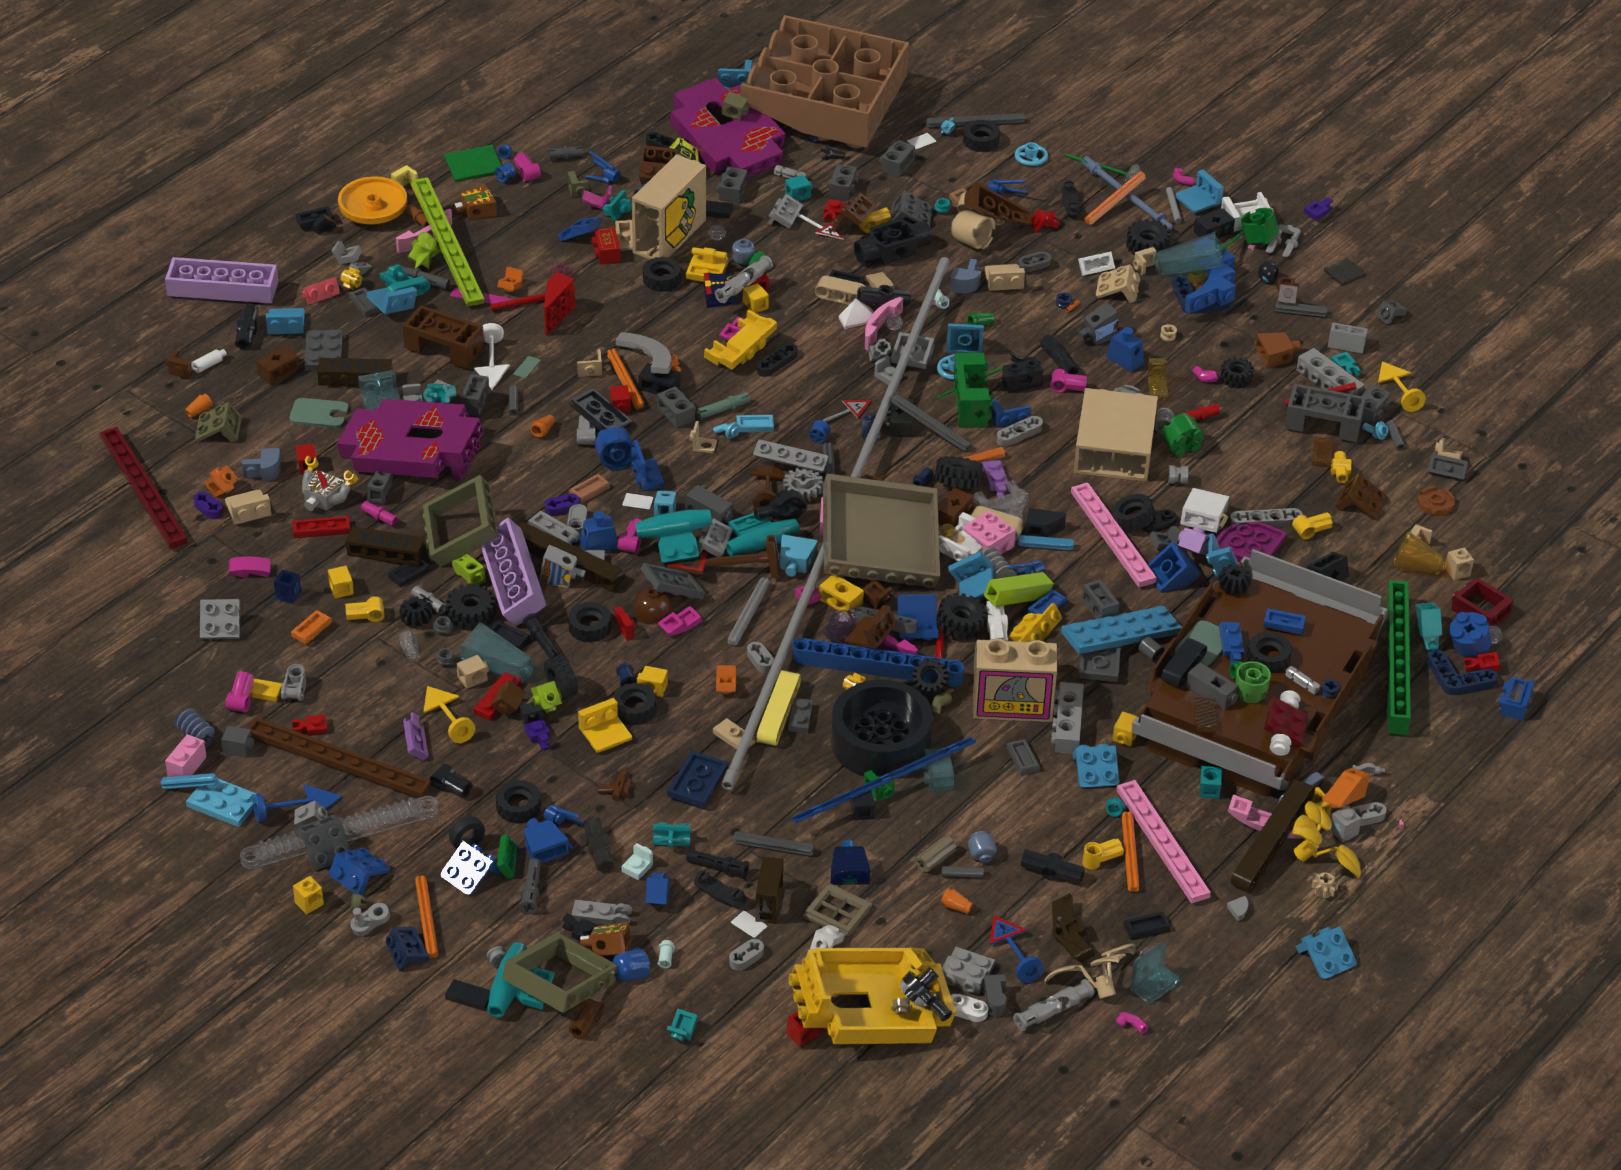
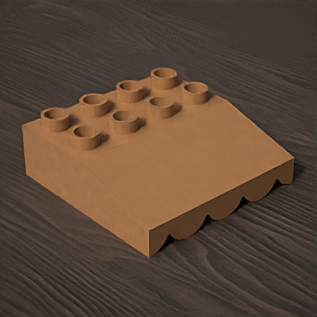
M784 15L779 30H775L772 34L769 47H765L762 50L758 65H754L751 68L747 83L741 84L740 96L748 98L747 106L802 133L818 136V140L828 141L832 139L845 142L852 148L867 147L907 76L909 42Z

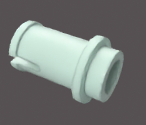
M938 289L934 298L936 306L940 309H945L949 306V298L944 296L941 290Z
M664 940L658 946L660 951L658 966L666 969L671 967L672 953L675 951V946L672 941Z

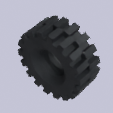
M1145 219V221L1138 220V223L1133 222L1127 231L1126 247H1128L1129 252L1132 251L1133 255H1135V252L1154 247L1156 256L1160 258L1162 254L1165 255L1169 250L1170 229H1167V225H1162L1160 221L1157 223L1154 219L1152 221Z
M955 456L940 457L937 459L934 478L939 483H944V485H950L954 488H976L981 483L983 465L969 458L964 459Z
M468 583L466 587L460 585L459 589L454 588L453 593L450 592L446 600L447 616L452 621L453 626L459 625L461 630L465 627L467 631H471V628L479 630L480 626L485 628L487 623L491 624L492 619H495V596L490 589L487 590L486 586L483 585L481 588L480 584L471 586V583Z
M954 593L953 596L949 594L940 602L937 613V626L940 627L942 632L946 631V635H954L953 638L955 639L961 637V640H966V637H968L970 640L974 636L978 637L983 631L987 617V609H984L985 605L983 603L980 604L979 599L974 600V596L971 595L966 597L964 593L961 596L958 593Z

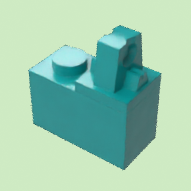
M1434 602L1415 604L1416 627L1423 637L1425 649H1438L1439 635H1442L1440 607Z

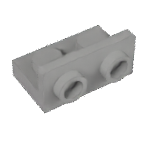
M785 194L783 199L779 198L774 205L776 209L773 208L768 215L770 217L768 224L771 225L776 220L789 229L803 204Z
M713 518V524L701 530L703 536L701 535L697 541L698 552L700 554L704 549L716 557H721L733 529Z

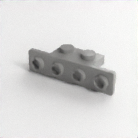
M760 439L757 441L753 456L821 473L824 472L829 459L828 455Z

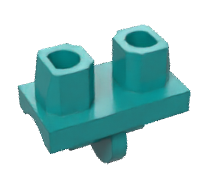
M621 190L618 195L611 197L610 204H605L602 207L605 216H611L612 221H617L624 212L629 213L632 210V200L627 198L626 190Z
M399 264L390 266L386 272L379 273L380 278L385 281L387 287L393 283L413 279L403 272V267Z
M431 383L427 384L423 397L426 402L448 403L451 397L456 396V389L454 385L447 386V384Z
M664 822L653 824V845H668V848H673V846H690L691 825L686 823L673 825Z

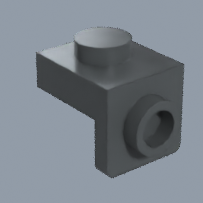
M1172 526L1167 534L1152 531L1149 538L1153 546L1157 550L1162 551L1172 541L1179 544L1178 537L1180 532L1176 526Z

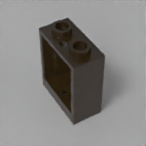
M763 857L756 890V922L776 924L783 890L784 859Z

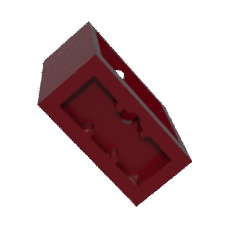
M1476 577L1471 582H1467L1460 591H1456L1453 594L1451 610L1457 614L1460 612H1473L1484 615L1491 630L1511 614L1514 599ZM1476 594L1495 607L1486 612L1467 599Z

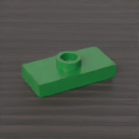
M505 834L500 838L497 868L507 879H510L515 874L518 846L509 835Z

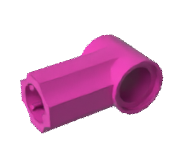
M523 152L518 153L514 158V163L520 171L522 180L526 182L541 178L539 165L533 163L527 154Z
M1056 369L1052 373L1050 386L1057 393L1064 392L1065 390L1085 391L1087 376L1068 374L1063 369Z
M635 518V520L630 521L625 533H621L619 536L618 550L638 553L641 538L637 536L635 523L642 520Z
M242 671L237 672L232 692H229L226 698V709L244 713L248 712L254 675Z

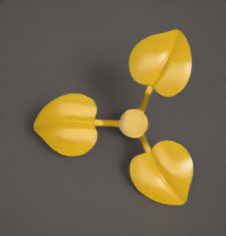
M1312 801L1305 804V811L1308 816H1299L1293 828V834L1306 839L1294 848L1297 858L1304 862L1312 855L1316 858L1321 854L1335 851L1337 860L1359 879L1361 876L1360 863L1351 849L1345 845H1340L1339 848L1334 846L1317 851L1322 843V836L1319 830L1321 827L1326 831L1330 830L1332 822L1328 813L1321 806Z

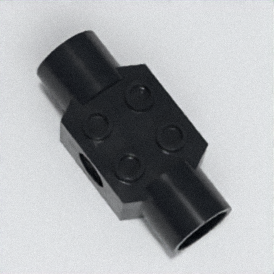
M903 219L871 227L870 237L854 242V253L860 264L875 260L884 264L916 255V248L930 245L932 243V232L926 221L911 224Z

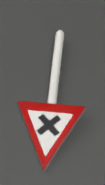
M798 213V217L820 228L816 231V234L844 240L837 229L831 230L833 227L831 222L823 227Z

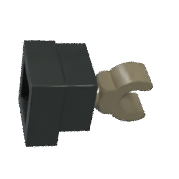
M528 696L529 701L527 702L521 700L519 707L523 725L541 719L544 720L541 705L536 706L532 702L531 696Z

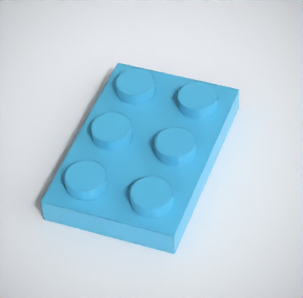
M218 779L216 785L197 787L187 799L186 805L191 809L240 827L253 811V795L257 793Z

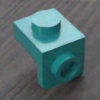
M677 1009L672 1025L667 1027L671 1038L683 1042V1039L690 1041L699 1016Z

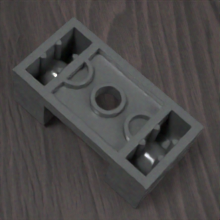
M1294 383L1287 408L1285 429L1303 432L1306 417L1311 416L1341 422L1339 439L1357 442L1363 420L1366 397Z

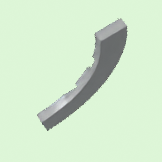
M621 332L616 338V346L643 350L645 354L652 358L651 373L669 374L672 366L671 354L663 344L652 338L632 333Z

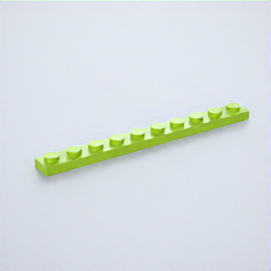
M429 178L412 180L411 186L467 307L484 304L482 292Z

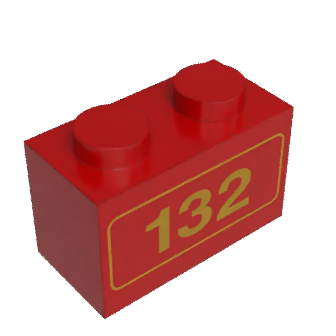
M615 227L594 229L592 246L594 247L595 258H599L600 264L621 262L620 245Z

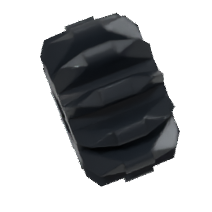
M1229 564L1228 567H1223L1218 576L1220 589L1224 590V593H1231L1232 596L1233 594L1240 596L1242 592L1246 593L1251 585L1250 571L1245 570V566L1238 567V565L1232 566Z
M417 596L413 599L410 597L409 600H403V604L400 605V619L406 626L412 625L413 628L416 626L422 627L423 624H428L429 620L432 619V607L430 602L426 601V598L419 599Z

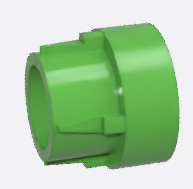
M1250 661L1241 664L1237 668L1235 683L1238 685V696L1243 702L1257 703L1265 698L1270 684L1271 673L1264 664Z

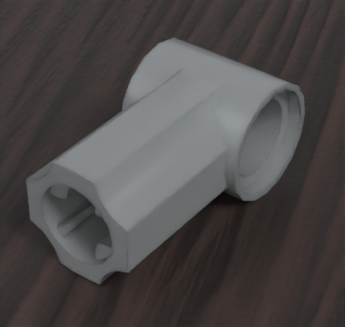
M879 339L875 345L869 346L870 361H878L886 355L889 356L890 343L885 339Z
M582 415L579 416L577 445H595V426Z

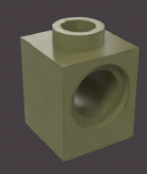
M729 92L723 101L722 114L740 121L743 115L746 116L748 113V98Z

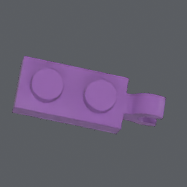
M1001 461L982 462L989 490L996 491L998 499H1006L1004 491L1008 489L1009 483Z
M411 712V719L405 718L403 720L407 750L411 756L424 761L429 756L424 727L419 725V715Z

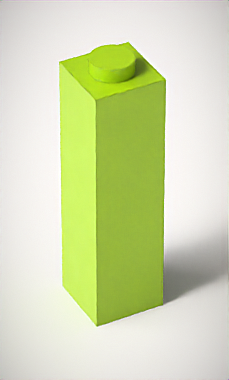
M1044 572L991 579L988 582L984 596L994 607L1035 601L1051 591L1054 583Z

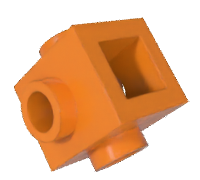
M226 465L222 468L216 467L209 473L211 476L204 484L217 497L223 493L227 494L234 489L235 486L233 484L238 478Z

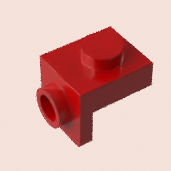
M1038 209L1032 217V227L1036 232H1039L1043 225L1057 229L1060 222L1054 212H1047Z

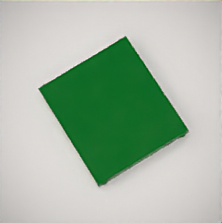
M492 145L444 154L455 182L495 175V168L502 167Z

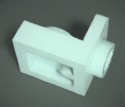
M636 843L633 846L634 854L622 865V872L640 880L653 866V852L649 848Z

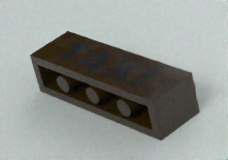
M319 358L317 370L318 385L391 387L393 377L392 359Z
M354 526L345 541L348 556L400 564L409 562L413 566H420L421 560H423L427 552L425 537Z

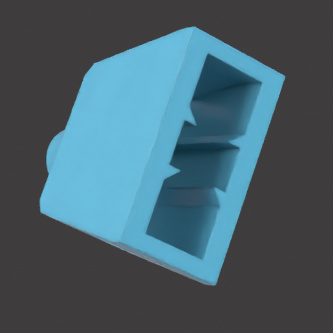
M657 491L654 501V516L676 512V492Z
M782 534L780 568L785 570L788 576H795L796 572L806 573L817 556L818 540Z

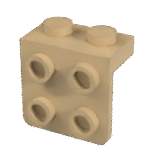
M1019 265L985 266L984 271L989 291L1024 289L1025 271L1024 268H1019Z
M1130 264L1104 272L1099 276L1096 296L1097 298H1102L1122 291L1129 303L1135 302L1139 292L1140 276L1137 272L1135 273Z
M254 490L225 498L226 506L235 525L271 516L270 498L268 494L263 495L261 490Z

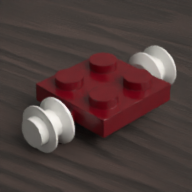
M1284 691L1280 699L1273 697L1269 702L1264 729L1274 734L1271 738L1270 750L1276 755H1286L1290 751L1291 744L1299 747L1303 743L1308 714L1298 709L1300 696L1294 691Z

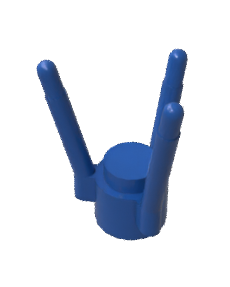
M589 151V154L597 159H594L593 162L604 169L603 176L605 178L585 175V178L603 181L607 184L610 181L616 183L621 175L620 170L607 163L594 152Z
M994 179L988 185L989 189L1000 195L1004 191L1027 193L1024 190L1004 187L1002 185L1026 183L1025 180Z
M1038 560L1009 565L1007 567L1008 569L1026 567L1025 569L1015 571L1017 575L1023 573H1045L1043 563Z
M555 805L548 806L544 812V819L552 821L555 825H560L567 819L575 824L586 827V823L576 819L579 817L578 814L558 808ZM568 841V846H569L570 849H572L573 846H572V844Z

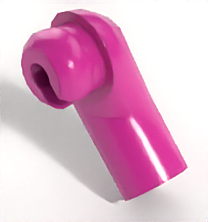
M1181 168L1174 169L1173 177L1178 183L1194 185V177L1182 175L1183 169Z
M1200 366L1193 368V373L1204 383L1216 382L1219 379V374L1213 370L1203 371Z
M1121 1012L1116 1018V1022L1122 1027L1130 1023L1141 1034L1148 1030V1025L1137 1015Z

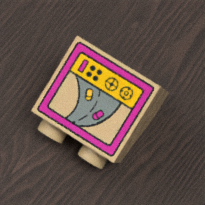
M998 638L977 640L974 656L973 718L1052 722L1057 676V643H1045L1039 640L1014 642Z

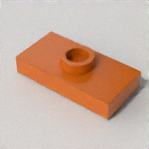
M316 610L291 631V637L304 644H308L328 627L332 620L329 616Z

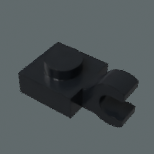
M568 913L562 919L565 922L562 928L571 931L572 938L580 941L581 936L591 935L594 927L599 926L584 918L578 922L573 915Z

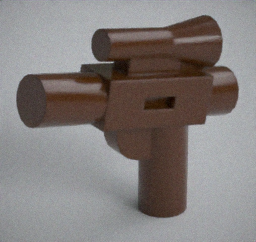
M621 769L617 779L611 781L609 785H598V793H613L612 799L618 801L621 796L628 798L632 779H628L626 782L628 770Z

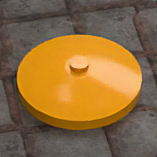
M364 177L354 180L342 188L338 195V205L341 213L354 222L380 224L391 221L404 212L407 207V192L401 184L392 179Z

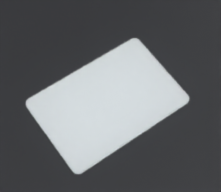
M928 133L907 140L911 145L915 146V149L936 142Z
M626 493L622 505L650 509L653 497Z
M746 911L741 912L731 921L733 925L753 938L767 927L762 922H756L755 917Z

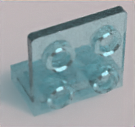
M394 370L358 376L359 391L365 409L377 410L383 399L401 400L397 391Z
M1165 942L1152 947L1148 953L1139 956L1133 964L1131 990L1148 1005L1179 984L1180 978L1165 966L1167 944Z

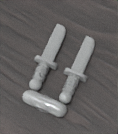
M1279 224V233L1271 239L1266 253L1273 252L1276 244H1280L1282 241L1280 238L1281 234L1287 233L1292 236L1285 242L1286 248L1282 257H1288L1293 248L1298 246L1297 239L1301 234V230L1294 228L1292 225Z

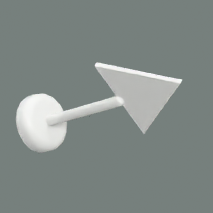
M488 323L483 325L484 342L489 344V366L476 367L474 370L479 375L489 377V387L493 390L510 364L494 366V343L502 340L504 330L498 324Z

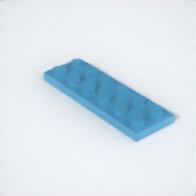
M1157 606L1062 626L1061 633L1078 654L1142 642L1146 637L1157 639L1177 635L1182 626L1165 606Z

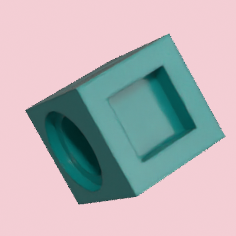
M804 175L785 180V194L796 201L811 198L812 183Z
M1201 767L1199 797L1219 799L1222 768Z

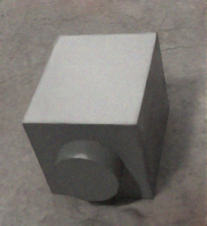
M227 726L221 739L223 754L247 757L249 750H252L254 746L251 729Z

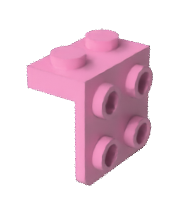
M987 511L964 525L963 530L983 545L982 551L989 547H995L997 551L1003 554L1014 547L1016 530L991 511Z

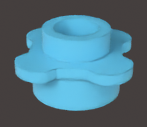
M953 118L943 122L941 125V135L944 133L949 135L954 130L956 124L952 122Z

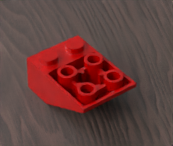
M558 272L547 281L544 301L545 335L554 330L566 318L569 312L576 307L575 280Z

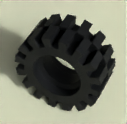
M1233 357V359L1228 358L1223 361L1220 378L1225 385L1229 384V387L1235 386L1238 389V386L1244 388V385L1247 387L1252 383L1254 366L1247 359L1242 360L1243 357H1239V359Z
M930 658V661L923 659V663L918 662V666L914 667L912 675L915 689H918L921 694L923 692L924 696L927 697L928 694L934 697V694H940L941 690L944 692L945 686H948V670L945 668V665L943 663L940 664V660L935 662L933 658ZM926 672H935L938 675V680L933 684L926 683L923 680V675Z

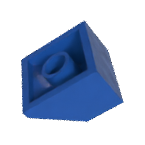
M1173 541L1147 564L1156 576L1155 584L1162 593L1186 588L1201 575L1186 549Z

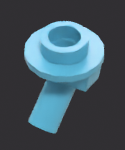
M1382 421L1378 422L1375 427L1366 422L1362 426V429L1372 433L1375 439L1383 440L1388 434V427Z
M737 422L726 423L714 427L713 430L715 434L725 431L726 437L731 439L738 435L739 424Z

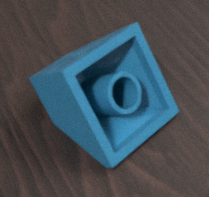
M948 324L946 353H982L984 325Z

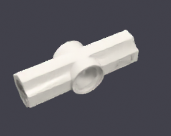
M987 601V632H990V640L998 638L1008 641V618L1005 615L1004 605L994 607L990 601Z

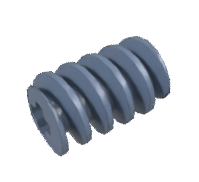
M187 709L174 718L173 725L184 736L188 734L204 740L205 749L210 746L215 729L196 713L194 709Z

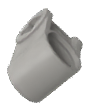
M293 664L288 667L281 688L282 700L291 698L303 701L306 675L305 668L302 665Z

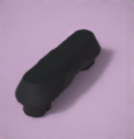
M1067 180L1061 188L1063 204L1069 218L1076 219L1081 213V207L1074 182Z
M705 870L697 872V876L694 878L695 885L712 898L736 909L741 908L746 903L747 897L743 890L724 885L718 879L710 876L709 872Z

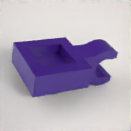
M1329 197L1325 198L1322 202L1316 200L1304 208V213L1317 221L1333 209L1330 206L1333 200Z
M543 719L524 724V730L531 743L537 741L541 750L550 748L547 742L549 741L550 731Z

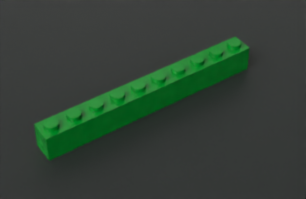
M1389 580L1386 595L1388 733L1408 735L1411 719L1409 589L1407 581Z

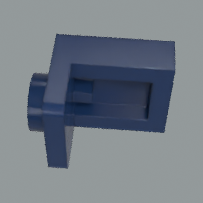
M865 414V417H861L863 439L867 438L876 414ZM880 431L876 439L880 438Z

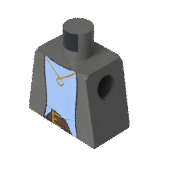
M1108 302L1084 318L1085 328L1078 331V335L1082 341L1089 338L1095 345L1111 340L1119 332L1117 311Z

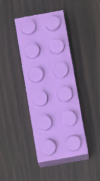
M172 257L165 278L167 296L272 303L279 282L277 265L177 257Z
M508 517L497 525L499 537L482 545L481 549L502 615L516 627L523 622L525 617L537 613L547 605L522 529Z

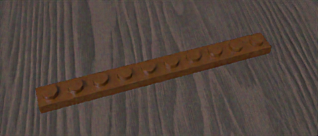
M257 717L246 728L251 729V736L254 739L420 799L425 796L432 786L431 780Z

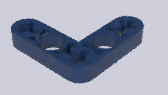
M1177 275L1172 279V289L1181 309L1187 313L1185 311L1187 295H1182V293L1191 294L1194 291L1187 277ZM1231 302L1222 306L1215 303L1193 313L1225 310L1231 307Z
M1434 649L1429 652L1428 665L1442 690L1448 695L1489 689L1496 685L1498 675L1494 670L1483 669L1457 674L1443 651ZM1445 670L1448 671L1449 674H1442L1440 673V671ZM1466 680H1471V681H1474L1475 683H1474V684H1468V683H1466L1465 681H1466Z

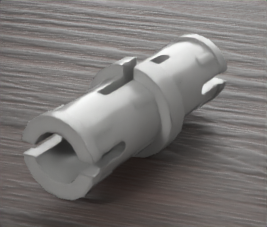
M420 586L413 588L411 592L413 597L416 598L418 596L419 599L427 597L433 601V603L430 602L432 610L436 611L439 615L446 611L447 605L438 600L435 594L428 593Z

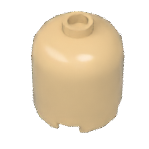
M965 210L959 212L953 219L952 235L957 241L976 249H985L993 239L991 233L992 229L995 230V222L990 217Z

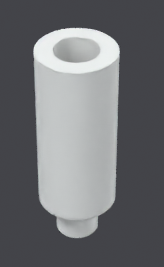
M216 349L192 361V368L196 373H200L223 361V357L227 353L224 349L220 351Z

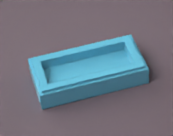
M773 415L736 416L739 432H774Z

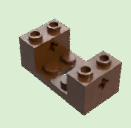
M422 305L403 325L404 348L420 353L430 341L449 346L451 364L466 369L484 349L483 326Z

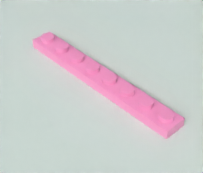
M1089 483L1071 487V494L1136 585L1140 588L1156 583V576Z
M1136 780L1117 785V793L1129 811L1133 813V817L1191 904L1210 898L1211 892Z

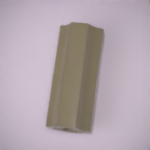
M944 836L918 855L915 863L922 872H929L954 853L957 846L952 838Z

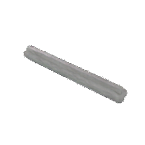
M762 577L759 580L728 637L729 645L736 646L770 585L768 578Z

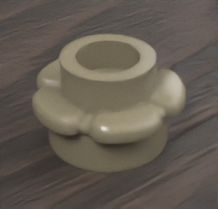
M907 998L894 999L893 1006H891V1010L895 1011L897 1015L908 1014V1010L912 1009L910 1000Z

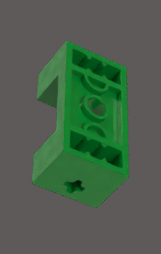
M955 353L953 382L959 428H988V420L992 419V411L989 409V406L993 405V397L989 395L988 388H984V385H987V374H985V371H988V360H985L984 353Z

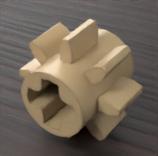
M1325 872L1320 875L1316 874V879L1312 881L1311 888L1315 889V895L1317 894L1319 897H1333L1334 892L1338 889V882H1335V876Z

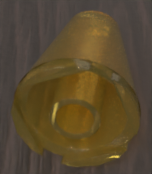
M1407 531L1399 545V550L1394 557L1392 565L1398 568L1439 575L1440 572L1444 573L1448 562L1445 561V556L1413 533Z

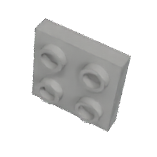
M240 599L200 600V639H240Z

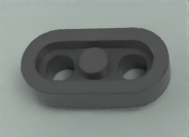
M1044 251L1022 256L1019 259L1018 265L1019 268H1024V271L1028 273L1050 266L1052 256Z

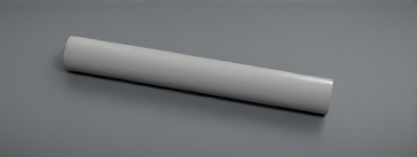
M1168 187L1166 193L1175 223L1180 224L1182 220L1173 189Z

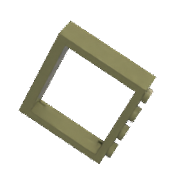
M481 475L423 505V518L426 524L424 529L427 533L428 539H426V542L429 546L428 556L431 561L434 560L440 567L499 537L491 486ZM477 496L481 526L441 546L436 517Z
M556 932L506 960L502 979L564 1013L596 993L601 992V990L613 985L616 981L615 975L618 965ZM558 956L592 975V977L565 991L530 972V970Z

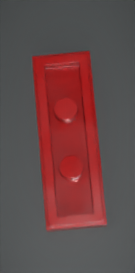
M349 516L293 521L294 538L349 534L351 531Z

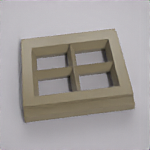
M829 883L806 909L803 918L822 927L828 925L835 926L847 938L870 911L872 903ZM830 895L842 901L839 907H835L825 902V900ZM845 904L859 909V911L854 916L842 910ZM822 905L834 911V913L827 917L817 912V909ZM840 914L851 919V921L846 926L834 920V917Z

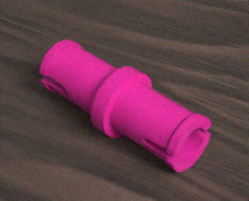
M365 501L361 506L362 512L373 516L376 521L381 520L389 524L391 527L395 526L399 520L397 515L369 501Z

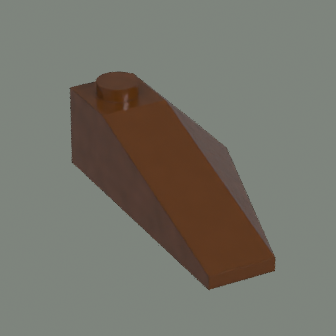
M978 182L965 193L964 206L978 214L1022 225H1032V211Z

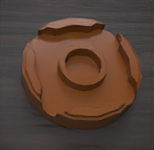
M1432 486L1420 491L1417 504L1425 513L1433 516H1443L1449 514L1454 509L1455 497L1447 489L1442 488L1441 490L1437 489L1438 487Z

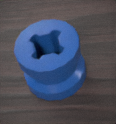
M506 162L502 167L495 168V175L501 183L508 181V178H514L516 171L510 162Z
M823 420L815 421L809 431V438L815 443L825 442L830 432L829 424Z

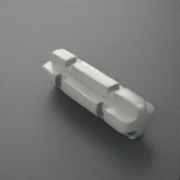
M776 165L774 169L775 175H782V177L788 179L801 175L806 177L807 175L804 172L800 171L798 173L797 170L787 167L784 169L780 165Z
M1293 666L1287 668L1285 675L1288 678L1294 679L1293 681L1303 688H1308V691L1312 694L1320 691L1321 686L1316 681L1312 682L1310 677L1301 671L1297 672L1298 669Z

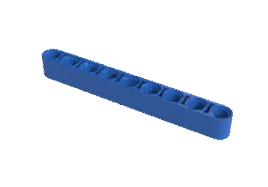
M806 638L795 639L792 643V660L797 664L913 680L912 675L914 667L918 666L917 663H923V659L930 661V658H933L935 662L940 660V664L943 663L945 668H947L948 686L958 687L964 682V664L956 660ZM929 671L923 675V680L926 683L933 684L938 680V675L933 671Z

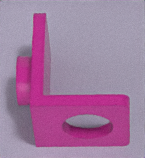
M609 185L604 197L584 190L582 201L592 207L602 209L610 197L612 186Z

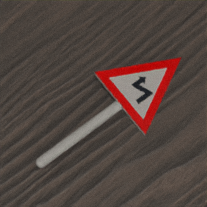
M842 400L848 409L825 418L823 421L828 422L849 412H852L858 419L872 400Z

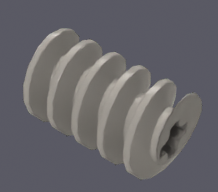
M989 547L982 551L993 564L994 579L1017 576L1013 569L1007 568L1009 563L1005 561V558L1001 556V553L995 547Z

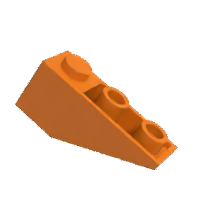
M1354 768L1344 771L1324 796L1323 801L1329 803L1330 807L1341 808L1365 797L1370 774Z

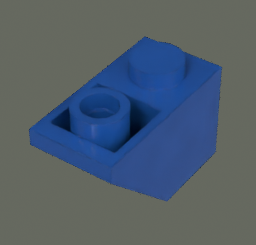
M654 872L647 877L645 903H668L671 877H667V873Z

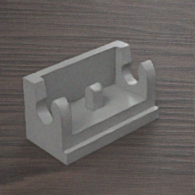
M1332 323L1328 348L1363 354L1368 329Z

